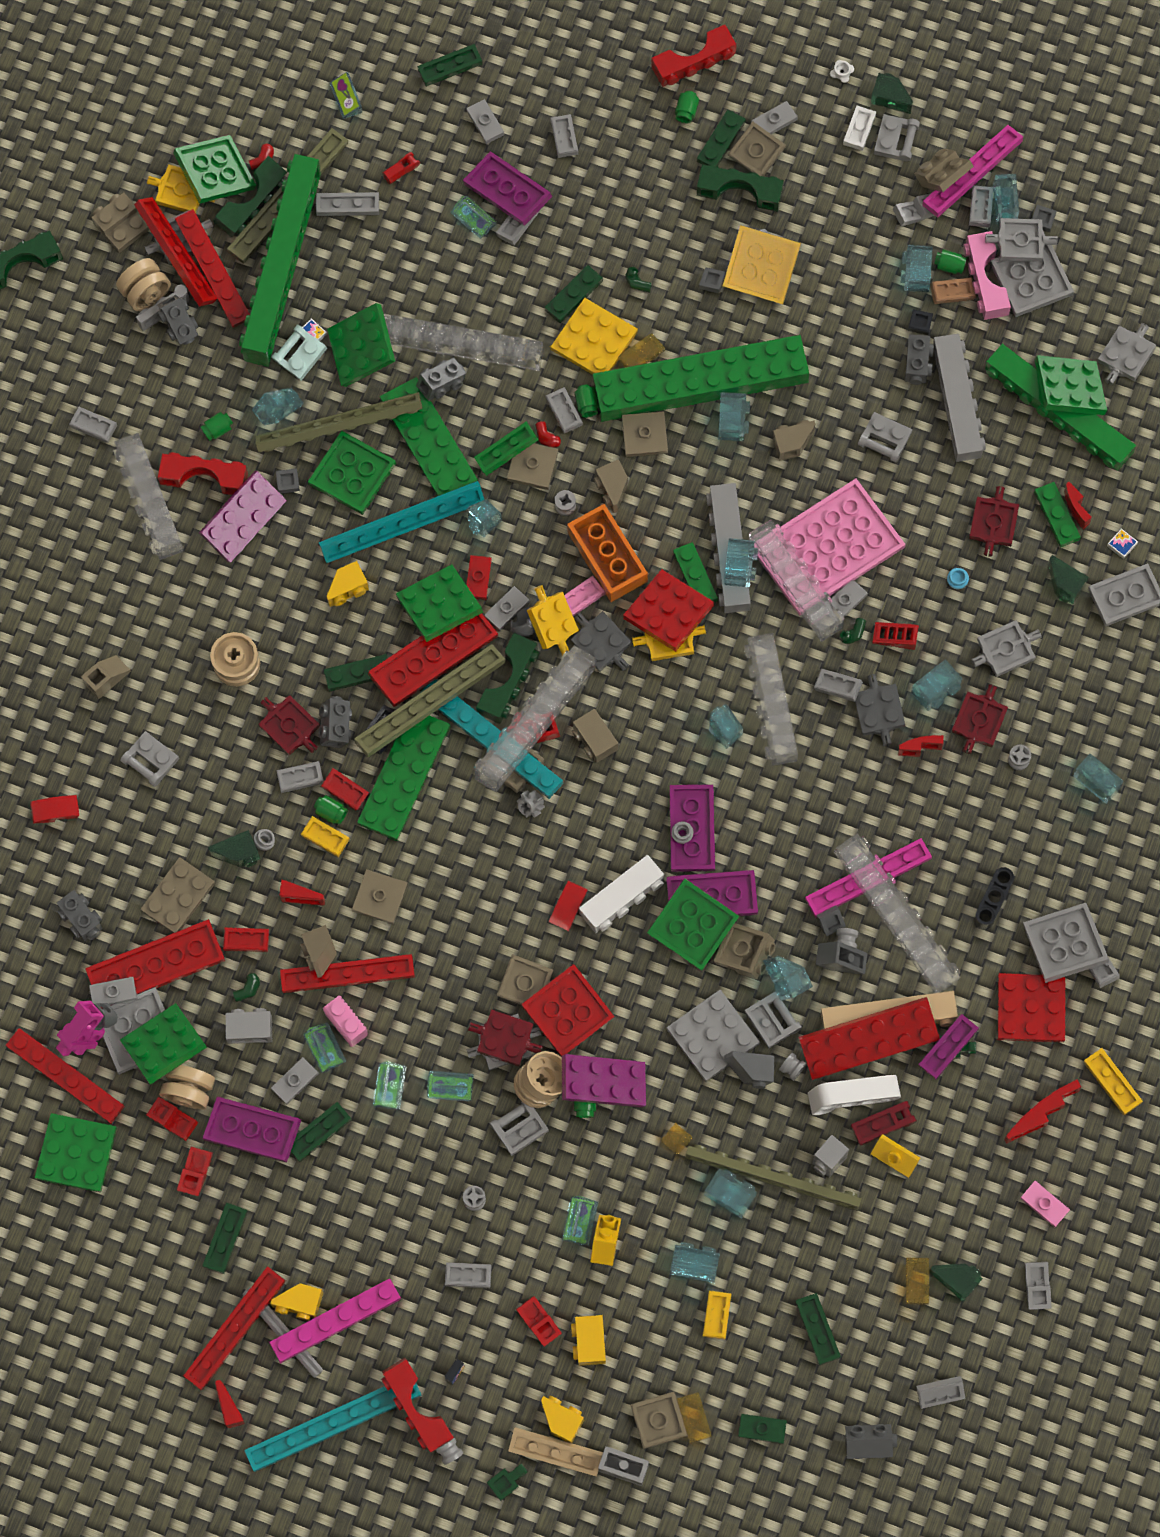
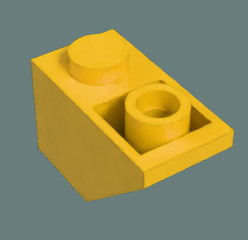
M357 561L337 569L327 594L330 607L334 605L340 606L347 599L360 597L369 590L368 582Z
M599 1215L590 1262L613 1266L621 1218L611 1215Z
M300 1283L273 1298L270 1304L277 1313L288 1315V1312L297 1314V1318L309 1321L310 1318L317 1317L323 1291L322 1289Z
M543 1396L541 1402L551 1434L565 1442L573 1443L584 1422V1417L581 1416L582 1412L572 1406L569 1409L561 1406L562 1402L553 1396H549V1398Z

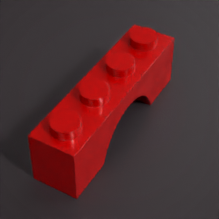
M724 24L707 32L706 45L699 53L692 56H681L671 50H667L651 58V68L662 87L674 85L679 79L686 76L691 77L703 68H711L721 60L732 58L736 54V42Z
M170 452L169 454L162 453L158 480L160 485L181 488L189 478L196 475H207L214 478L220 484L223 494L233 495L247 480L248 471L246 465L236 461L226 463L215 458L205 460L195 455L184 457L178 453Z
M406 1358L401 1359L382 1371L385 1376L381 1379L388 1391L390 1389L394 1391L396 1397L393 1400L399 1410L404 1408L408 1417L404 1419L410 1429L416 1428L420 1434L417 1440L423 1450L428 1448L431 1453L454 1438L441 1416H424L414 1408L411 1394L418 1377Z

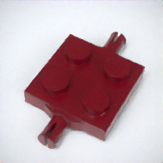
M996 486L995 497L993 498L977 497L969 539L986 543L983 554L987 556L988 549H990L988 557L993 556L994 545L1012 546L1019 504L1009 503L1004 500L1005 488L1001 487L999 494L1000 486Z
M991 684L988 685L985 695H976L967 691L953 726L952 733L967 739L963 749L965 753L968 749L967 754L972 753L975 743L993 747L1008 710V706L1002 705L993 699L997 687L994 686L992 689L993 685Z
M290 695L283 702L276 705L268 697L261 701L260 704L269 712L258 725L288 756L302 745L311 753L317 750L318 746L310 740V737L320 727V724Z
M492 1009L484 1026L471 1022L468 1031L480 1034V1044L477 1053L518 1067L527 1051L537 1054L541 1052L543 1047L530 1042L533 1023Z

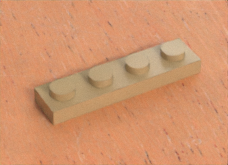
M516 1427L514 1428L509 1452L596 1477L603 1452Z

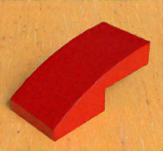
M1068 482L1064 489L1066 503L1072 516L1084 530L1090 525L1092 517L1081 506L1084 496Z
M944 735L923 736L906 741L899 745L898 756L920 757L921 749L942 750Z
M77 795L51 797L30 802L33 824L55 822L56 819L79 817Z
M568 881L549 922L569 931L589 889Z
M160 1097L156 1099L146 1114L150 1119L184 1141H187L198 1124L195 1119Z
M193 1146L190 1147L186 1165L182 1170L177 1187L178 1191L199 1196L213 1152Z
M532 1296L516 1308L518 1314L543 1347L562 1334L535 1296Z

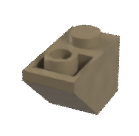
M803 420L796 425L789 427L788 425H782L773 430V441L779 461L801 455L815 432V420Z
M619 459L595 469V485L598 490L602 489L605 505L607 508L611 507L613 513L618 512L628 486V477Z
M115 655L97 662L81 678L84 685L100 699L130 673L131 670Z
M326 925L301 934L304 943L300 944L304 956L309 955L306 961L310 971L315 969L317 977H321L337 955Z

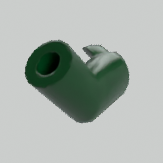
M628 268L625 278L629 286L634 290L650 293L652 283L642 281L637 274V268Z
M856 618L852 630H843L840 633L841 641L844 644H851L860 640L864 632L866 620Z
M248 974L244 988L233 991L236 1002L256 995L260 986V979L257 974Z

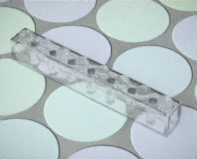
M575 645L570 651H566L563 654L560 664L551 669L545 682L542 681L538 685L535 695L533 697L530 696L526 700L522 711L517 712L513 716L510 726L508 728L505 727L501 731L497 742L492 743L488 747L485 757L483 759L480 758L474 766L475 780L495 792L500 789L595 670V657Z
M857 833L838 846L834 853L933 992H943L961 978L959 976L960 970L955 963L948 961L946 950L941 944H936L933 940L935 936L928 926H923L920 921L922 918L915 908L911 909L907 902L909 900L902 890L898 891L894 885L896 881L889 872L885 873L881 867L883 865L881 859L876 854L873 856L868 849L870 848L868 841L863 836L860 838Z

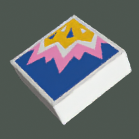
M312 318L302 327L319 341L327 335L326 331Z
M1121 528L1107 544V547L1124 559L1137 545L1138 541Z

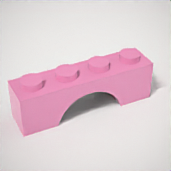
M992 231L968 235L966 244H963L964 254L969 256L970 263H968L969 274L973 275L975 280L973 282L974 292L979 297V301H977L978 311L983 313L984 320L1009 316L1011 308L1006 288L993 284L987 278L984 270L986 265L992 259H995L997 249L995 243H985V235L993 234Z

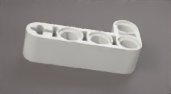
M886 1075L823 1083L810 1090L808 1098L812 1115H822L831 1112L835 1108L894 1101L900 1099L901 1094L897 1076Z

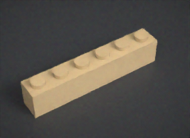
M954 991L821 1008L822 1027L826 1029L924 997L928 998L935 1024H940L941 1027L951 1026L958 1018Z

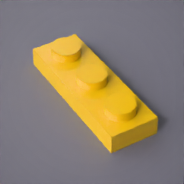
M1103 1048L1084 1060V1064L1123 1115H1126L1143 1102Z

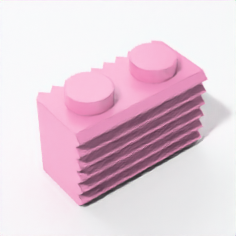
M337 996L324 1006L323 1011L351 1047L368 1035L367 1028L361 1023L358 1016L353 1013L350 1006L345 1003L342 996Z

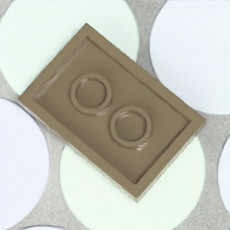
M179 857L140 910L170 932H178L216 883Z

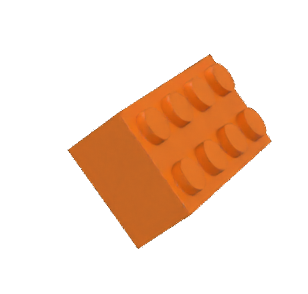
M605 504L567 524L570 538L596 580L604 589L610 602L648 582L647 571Z

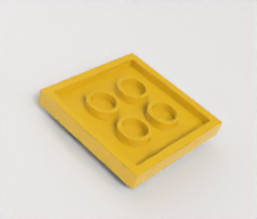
M740 225L723 287L784 304L801 243Z
M584 298L551 345V351L592 375L594 373L610 371L638 333V328Z

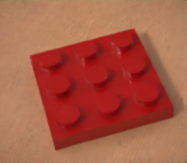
M661 569L624 613L623 618L676 652L714 607V601Z
M574 964L521 1004L522 1008L561 1057L569 1053L615 1017Z
M999 973L997 1040L1064 1043L1065 977L1045 983L1043 975Z

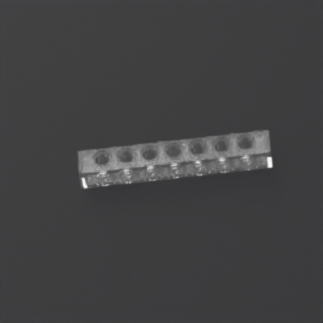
M384 314L391 345L540 371L544 353L543 342Z

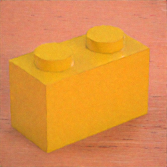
M603 1315L575 1317L576 1323L571 1324L572 1337H577V1346H573L574 1360H578L579 1366L606 1364Z

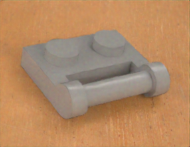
M883 114L874 154L901 161H910L915 132L919 129L920 122L916 119H904ZM905 128L908 130L903 149L901 151L896 150L901 129Z
M874 412L859 439L858 446L863 448L866 446L890 457L891 461L897 462L912 433V429ZM873 436L881 441H884L892 446H895L896 449L893 450L889 447H886L878 442L869 439V437Z
M145 731L129 751L124 753L120 761L125 765L129 764L155 787L176 764L179 756ZM139 754L158 769L157 773L154 774L134 757Z
M779 991L773 992L745 1010L746 1015L768 1049L802 1029L800 1023L794 1020L781 1000L782 996ZM774 1003L789 1026L788 1028L783 1029L769 1008V1004Z
M523 1102L497 1121L494 1119L490 1122L491 1127L511 1156L549 1132V1129L534 1107H530ZM525 1112L529 1113V1117L506 1132L503 1131L502 1127Z

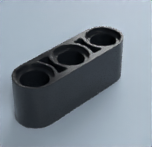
M1001 867L996 870L977 909L974 922L976 927L981 930H988L993 926L1012 886L1014 874L1009 868ZM1006 876L1009 882L1001 883L997 877ZM990 895H997L1000 901L994 903L988 897ZM987 914L991 920L983 922L979 916Z

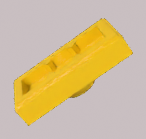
M313 816L301 833L302 837L336 857L340 856L350 840L348 836Z
M883 1134L871 1152L872 1156L908 1178L920 1160L919 1156Z
M709 1291L703 1337L725 1340L731 1293Z

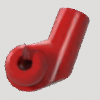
M264 144L261 147L259 157L248 160L251 170L257 169L268 156L273 157L274 148L270 144Z
M546 422L536 423L535 426L540 444L553 448L559 447L561 444L560 437L547 432Z

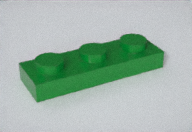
M526 421L474 458L487 476L539 439Z
M1055 482L1035 489L1036 498L1060 548L1079 541L1081 538Z
M693 542L674 549L673 554L687 585L710 600L718 601V597Z

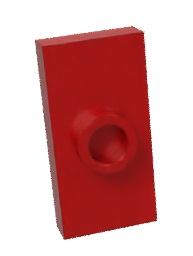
M470 555L466 585L476 599L487 600L492 557Z
M332 768L320 786L355 811L358 810L369 793L334 768Z
M225 928L224 951L268 952L269 929Z

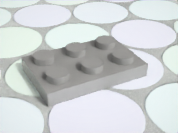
M1148 563L1088 587L1105 627L1160 606V588Z

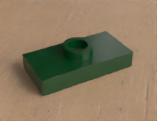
M741 1414L738 1437L784 1444L787 1420Z

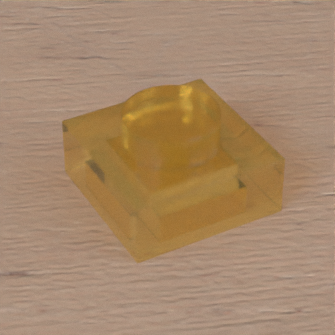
M675 1123L661 1139V1142L679 1155L693 1137Z

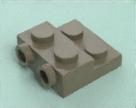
M944 148L936 152L930 161L923 163L914 174L922 187L944 192L974 166L970 160L959 158L956 151Z
M125 193L113 195L109 200V204L104 208L102 206L96 208L93 212L94 216L91 217L96 228L119 253L150 230L134 206V203Z
M734 923L723 939L714 962L717 965L735 970L740 975L757 980L759 975H763L766 971L767 964L765 961L768 955H772L775 951V940L768 933Z

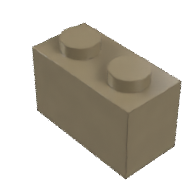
M595 709L573 721L574 730H572V733L578 742L582 741L585 745L583 749L589 759L593 758L598 763L618 750L617 740Z

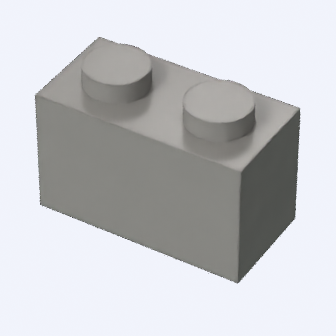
M264 1008L253 1009V1012L234 1009L231 1010V1013H226L227 1043L272 1042L271 1012Z
M831 1135L814 1154L812 1163L815 1165L813 1167L814 1170L824 1177L826 1175L830 1178L846 1160L849 1149Z
M605 1446L598 1472L642 1486L649 1467V1461Z

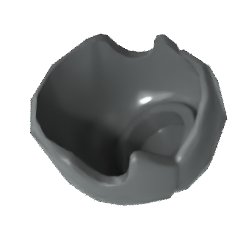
M533 606L526 607L517 612V621L515 623L510 621L512 633L523 637H529L535 633L527 613V609Z

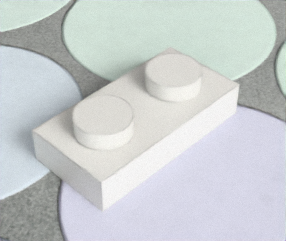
M856 106L843 145L863 151L876 116V111Z

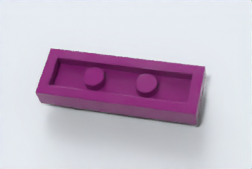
M961 1014L919 1063V1067L937 1080L979 1030V1027Z

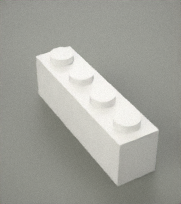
M646 855L579 908V914L595 933L600 930L603 932L612 925L611 921L616 917L622 918L629 912L628 908L634 903L636 905L640 904L646 898L648 892L658 890L664 884L662 882L664 881V873Z

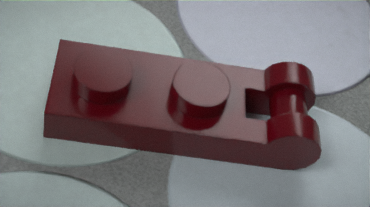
M908 1101L851 1124L859 1146L880 1138L882 1134L887 1135L916 1123L915 1116L911 1115L909 1110L910 1105ZM901 1113L904 1119L898 1121L895 1114Z

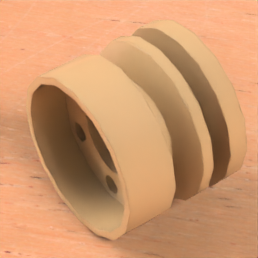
M548 1051L537 1053L517 1071L514 1078V1089L523 1103L530 1107L542 1108L551 1104L562 1094L561 1056Z

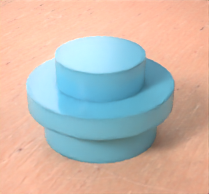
M962 568L952 569L947 576L948 584L954 589L964 588L969 581L968 573Z

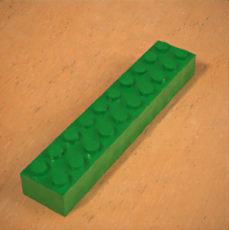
M294 154L293 161L289 160L288 179H284L282 184L283 198H279L276 211H278V216L273 218L272 238L268 237L267 256L262 258L260 266L262 274L257 276L255 283L257 293L256 296L252 295L250 308L252 310L250 315L247 314L244 327H247L246 333L241 335L239 342L241 354H243L245 362L269 367L321 177L319 159Z
M801 335L593 374V385L598 400L601 422L620 419L622 415L652 413L809 382V369Z

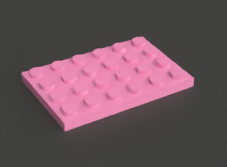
M854 479L753 544L751 550L800 616L842 589L852 580H856L904 549L906 544L859 481Z

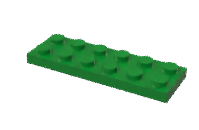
M415 377L379 397L381 402L419 392L422 409L412 414L398 415L392 421L437 496L474 483L478 479L431 400L428 401L416 386L418 379Z
M429 715L396 738L358 819L357 824L359 826L398 841L451 727L449 723Z

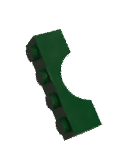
M268 156L253 174L257 185L256 196L249 202L242 204L228 201L215 216L213 222L229 236L233 237L236 233L239 235L247 226L244 223L249 218L253 219L260 211L258 207L262 203L266 204L273 196L271 192L275 188L279 189L282 186L287 171Z
M713 164L702 165L697 184V196L717 200L727 190L743 189L755 198L758 208L778 212L784 180L774 176H759L753 172L743 173L733 168L723 169Z
M50 230L37 234L31 240L22 241L8 251L3 250L0 252V290L7 287V277L11 269L22 262H35L46 268L63 260L61 251Z
M513 633L505 649V658L513 668L512 675L501 687L485 689L476 706V710L481 716L501 724L503 718H508L511 712V707L509 706L512 700H517L521 691L519 686L522 681L526 682L530 674L529 667L531 663L536 662L540 652L536 642Z

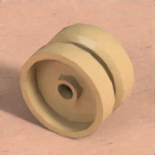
M150 258L137 261L128 267L116 283L119 292L127 298L128 303L135 311H142L145 308L154 306L160 298L167 294L171 286L169 279L164 273L160 272L158 265Z
M232 632L224 634L215 641L210 657L214 672L220 681L229 686L238 687L247 685L255 679L259 673L261 663L257 647L250 637L243 633Z
M180 1065L165 1075L171 1082L162 1084L159 1093L160 1097L188 1108L205 1110L207 1108L209 1096L204 1092L213 1089L215 1077L185 1065Z

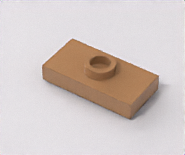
M971 278L935 281L930 284L934 304L974 300L976 297Z

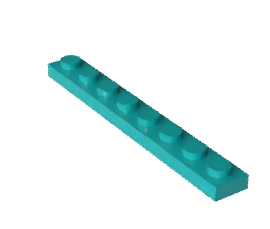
M476 481L321 541L319 545L326 563L332 562L484 503L485 499L481 486Z
M435 679L429 683L421 692L436 683L437 680ZM458 696L438 709L439 712L548 799L563 785L561 778Z
M415 1383L412 1389V1400L422 1396L417 1383ZM384 1386L244 1451L253 1471L256 1472L396 1408L397 1405L393 1400L396 1395L392 1389L388 1391Z

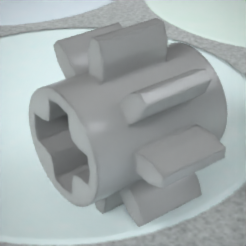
M526 790L521 794V798L517 800L519 811L526 815L527 818L531 815L535 818L541 814L540 810L545 808L543 797L536 790L531 793Z

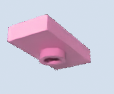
M591 576L564 596L574 617L604 596L605 591L594 576Z
M1036 1181L1032 1183L1020 1198L1054 1228L1070 1211L1069 1208Z

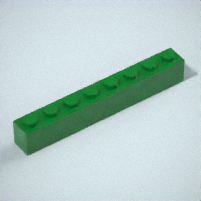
M1003 343L986 361L985 370L992 379H998L1008 391L1019 395L1022 402L1036 408L1039 415L1053 421L1056 428L1066 431L1073 441L1083 444L1090 454L1100 457L1109 468H1114L1118 471L1134 453L1136 445L1095 414L1045 410L1037 370Z

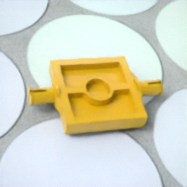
M168 164L167 170L161 179L148 176L147 184L158 187V194L155 199L157 205L182 212L194 209L195 213L197 212L199 202L180 167Z
M543 585L534 588L539 601L533 607L527 609V613L542 649H548L558 644L561 655H567L570 651L565 641L569 636L578 632L579 629L564 593L558 592L547 597Z
M705 625L696 627L676 652L646 633L645 636L632 637L634 647L646 644L650 650L651 661L694 654L693 636L706 634Z

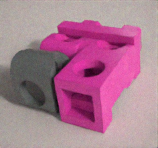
M77 1002L74 1007L77 1011L76 1015L57 1034L60 1042L56 1049L61 1055L69 1056L72 1051L77 1055H83L86 1049L96 1048L98 1045L96 1041L100 1040L105 1033L104 1028H109L117 1023V1014L108 1003Z

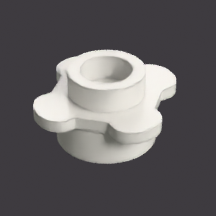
M838 60L835 62L834 70H831L830 76L846 83L849 81L850 74L854 72V67L846 61Z

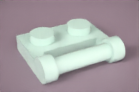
M297 324L293 329V334L271 358L302 381L326 351L327 347ZM302 336L305 339L304 342L287 362L283 358Z

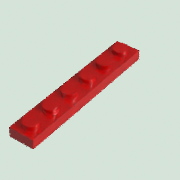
M154 198L139 199L134 206L198 306L213 304L218 298Z
M194 209L176 217L175 221L211 289L218 298L217 300L232 328L244 323L247 314H250Z
M412 954L333 963L329 965L321 977H317L315 969L310 971L309 966L280 970L283 993L415 978Z
M20 1028L5 1045L108 1123L112 1124L125 1107Z
M267 1266L183 1376L200 1390H203L286 1280Z

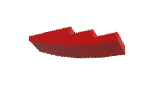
M1078 1079L1057 1089L1028 1111L1006 1135L1004 1139L1006 1144L1047 1126L1049 1122L1047 1116L1064 1108L1065 1102L1063 1099L1080 1091L1081 1085Z

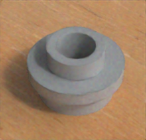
M687 822L676 823L672 828V838L680 844L688 843L693 837L692 826ZM684 830L687 834L680 836L678 832Z
M261 829L254 834L253 842L258 849L267 851L274 846L275 837L270 830Z

